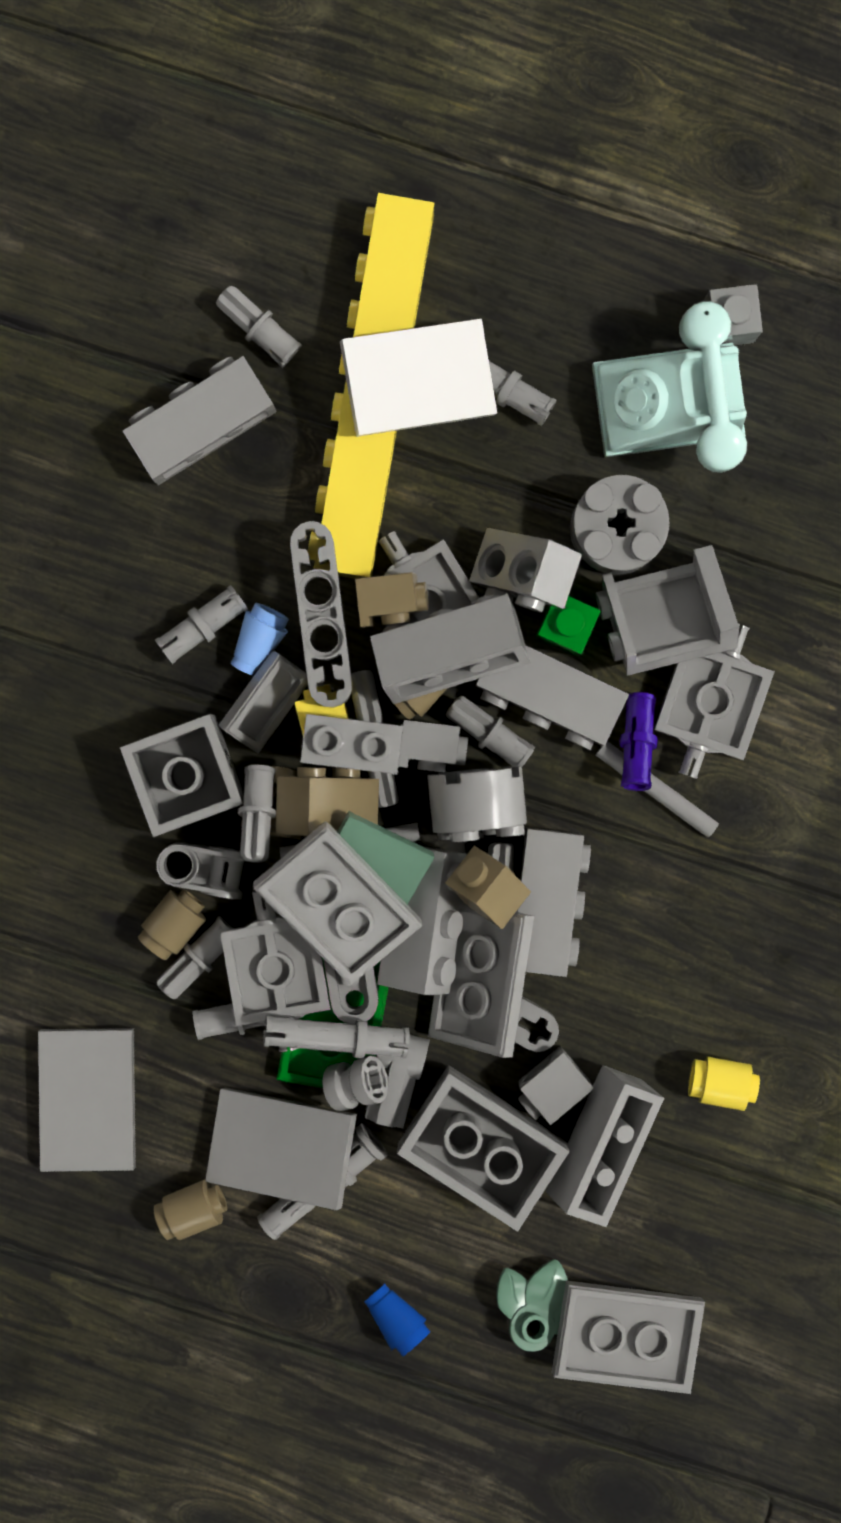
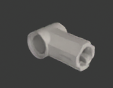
M410 1035L409 1044H405V1047L409 1049L406 1059L396 1056L377 1055V1058L385 1067L388 1076V1094L381 1103L366 1105L365 1119L391 1128L404 1127L415 1081L420 1080L430 1042L429 1039Z

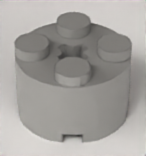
M630 475L609 476L590 486L577 503L570 522L571 541L576 551L582 554L581 558L598 572L604 574L611 572L612 575L629 574L645 566L664 546L669 532V513L661 493L655 486ZM616 515H621L623 522L630 524V528L623 533L622 537L617 536L616 528L608 527V523L612 522Z
M507 766L500 770L482 768L439 773V775H427L432 829L434 833H437L438 840H450L451 842L478 840L480 830H482L483 835L496 834V837L525 834L524 824H527L522 766Z

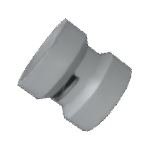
M375 1056L358 1058L352 1065L347 1062L332 1064L326 1068L322 1081L326 1100L336 1111L353 1109L359 1102L363 1105L378 1104L384 1101L388 1094L389 1084L385 1067Z

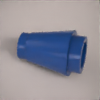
M386 1284L382 1285L364 1301L391 1351L396 1348L402 1357L431 1332L424 1324L427 1319L393 1290H390Z

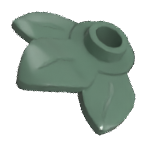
M552 1259L542 1265L531 1275L529 1280L507 1267L502 1270L499 1276L496 1292L497 1306L510 1319L508 1326L509 1335L513 1343L522 1350L528 1352L540 1351L549 1345L554 1335L558 1334L567 1276L562 1265L556 1259ZM533 1320H538L540 1324L539 1332L534 1336H528V1324Z

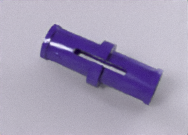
M634 692L629 693L626 700L625 733L620 735L619 745L624 749L621 787L631 791H645L652 787V750L657 748L658 742L657 736L653 734L656 697L650 693Z

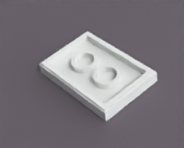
M482 319L346 338L340 341L356 437L482 418L497 414Z

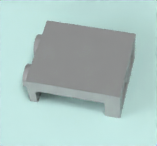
M712 545L694 549L693 563L619 582H614L611 572L602 574V591L596 592L598 609L601 610L600 616L602 620L610 618L614 632L608 633L611 653L614 661L623 660L627 676L737 648L739 625Z

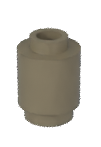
M185 889L179 894L170 890L141 924L143 931L138 935V939L155 955L163 960H167L172 953L178 954L206 921V918L201 913L205 907L204 904Z
M205 1179L163 1196L162 1202L154 1205V1216L157 1226L166 1240L175 1237L178 1240H183L222 1224V1213L227 1211V1202L221 1188L218 1185L212 1186L209 1182H205Z

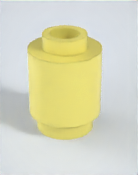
M708 1056L705 1061L694 1059L689 1078L688 1096L699 1098V1103L745 1111L748 1102L756 1103L760 1076L752 1074V1064Z

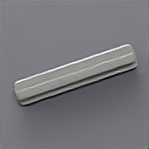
M363 670L351 673L352 698L357 720L384 724L372 671ZM368 771L369 778L379 779L378 808L396 805L399 801L394 774Z

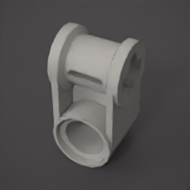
M175 842L167 846L159 854L156 862L157 872L166 884L197 890L204 894L222 898L241 900L243 897V892L239 887L245 859L241 858L240 850L212 845L203 846L187 842ZM181 851L190 857L192 869L188 875L175 876L168 870L167 858L170 853ZM228 862L226 882L224 883L222 881L225 863Z

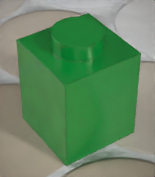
M568 596L564 609L549 606L535 638L578 657L582 654L601 610Z

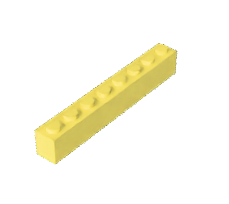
M378 193L376 207L367 206L363 235L371 236L368 254L359 253L355 273V281L362 283L360 301L351 299L347 320V328L355 329L353 337L415 328L434 218V202ZM341 354L339 374L345 375ZM346 381L344 394L335 392L331 420L338 421L339 423L336 440L327 439L323 467L331 468L328 486L319 485L315 513L323 514L321 524L325 525L331 532L335 545L338 576L360 579L372 577L397 431L356 437ZM312 531L308 546L310 560L315 561L314 569L329 571L330 562L327 561L320 565L318 558V548L326 546V540L319 539L316 533Z

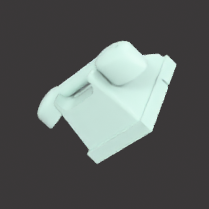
M702 301L694 304L683 315L679 323V334L682 342L690 349L593 362L592 370L604 458L697 445L696 453L699 462L704 468L712 472L722 473L731 470L743 460L747 449L744 428L747 411L744 406L740 377L739 350L733 343L722 344L728 338L731 331V320L728 312L721 305Z

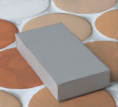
M272 650L218 726L259 754L295 704L294 702L297 701L308 686L307 673Z

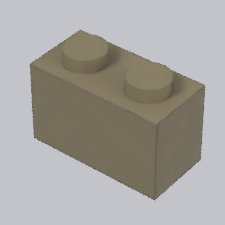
M297 767V777L277 776L276 834L308 836L325 821L337 832L348 811L378 825L379 779L360 778V770L348 768H332V777H326V768Z

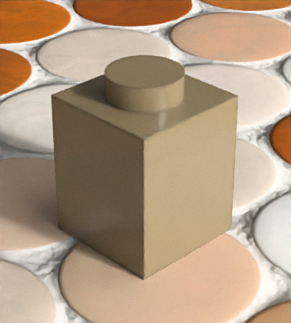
M473 846L445 882L472 910L500 929L505 927L531 893L506 865L476 846Z

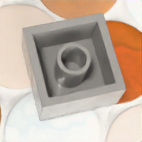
M208 714L120 747L153 837L243 804L244 791L215 715Z

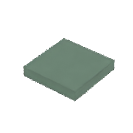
M348 811L337 831L408 905L435 858L433 851Z

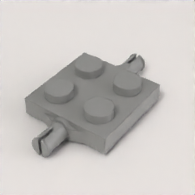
M395 531L389 533L388 537L397 550L396 552L392 549L385 536L378 541L393 564L384 576L415 573L417 574L418 583H426L429 610L410 613V622L406 624L428 619L430 614L438 610H457L473 605L479 599V596L444 539L424 552L412 553L410 555L405 550Z
M744 625L739 628L737 648L675 664L653 730L673 736L685 746H688L680 771H678L680 774L697 779L705 753H721L739 760H744L775 671L752 664L747 658L740 655L747 632L750 629Z
M256 891L252 892L257 920L244 927L221 930L220 932L236 1026L258 1022L265 1023L266 1015L277 1018L299 1019L309 1013L330 1010L322 956L283 917H276L275 910L266 901V909H264L262 897ZM279 1046V1052L288 1051V1047Z

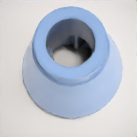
M255 603L251 611L245 612L231 665L244 673L254 676L271 651L275 650L288 633L285 627L289 619L266 605Z

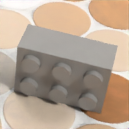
M449 1065L399 1140L397 1149L399 1156L517 1232L570 1152L566 1140Z

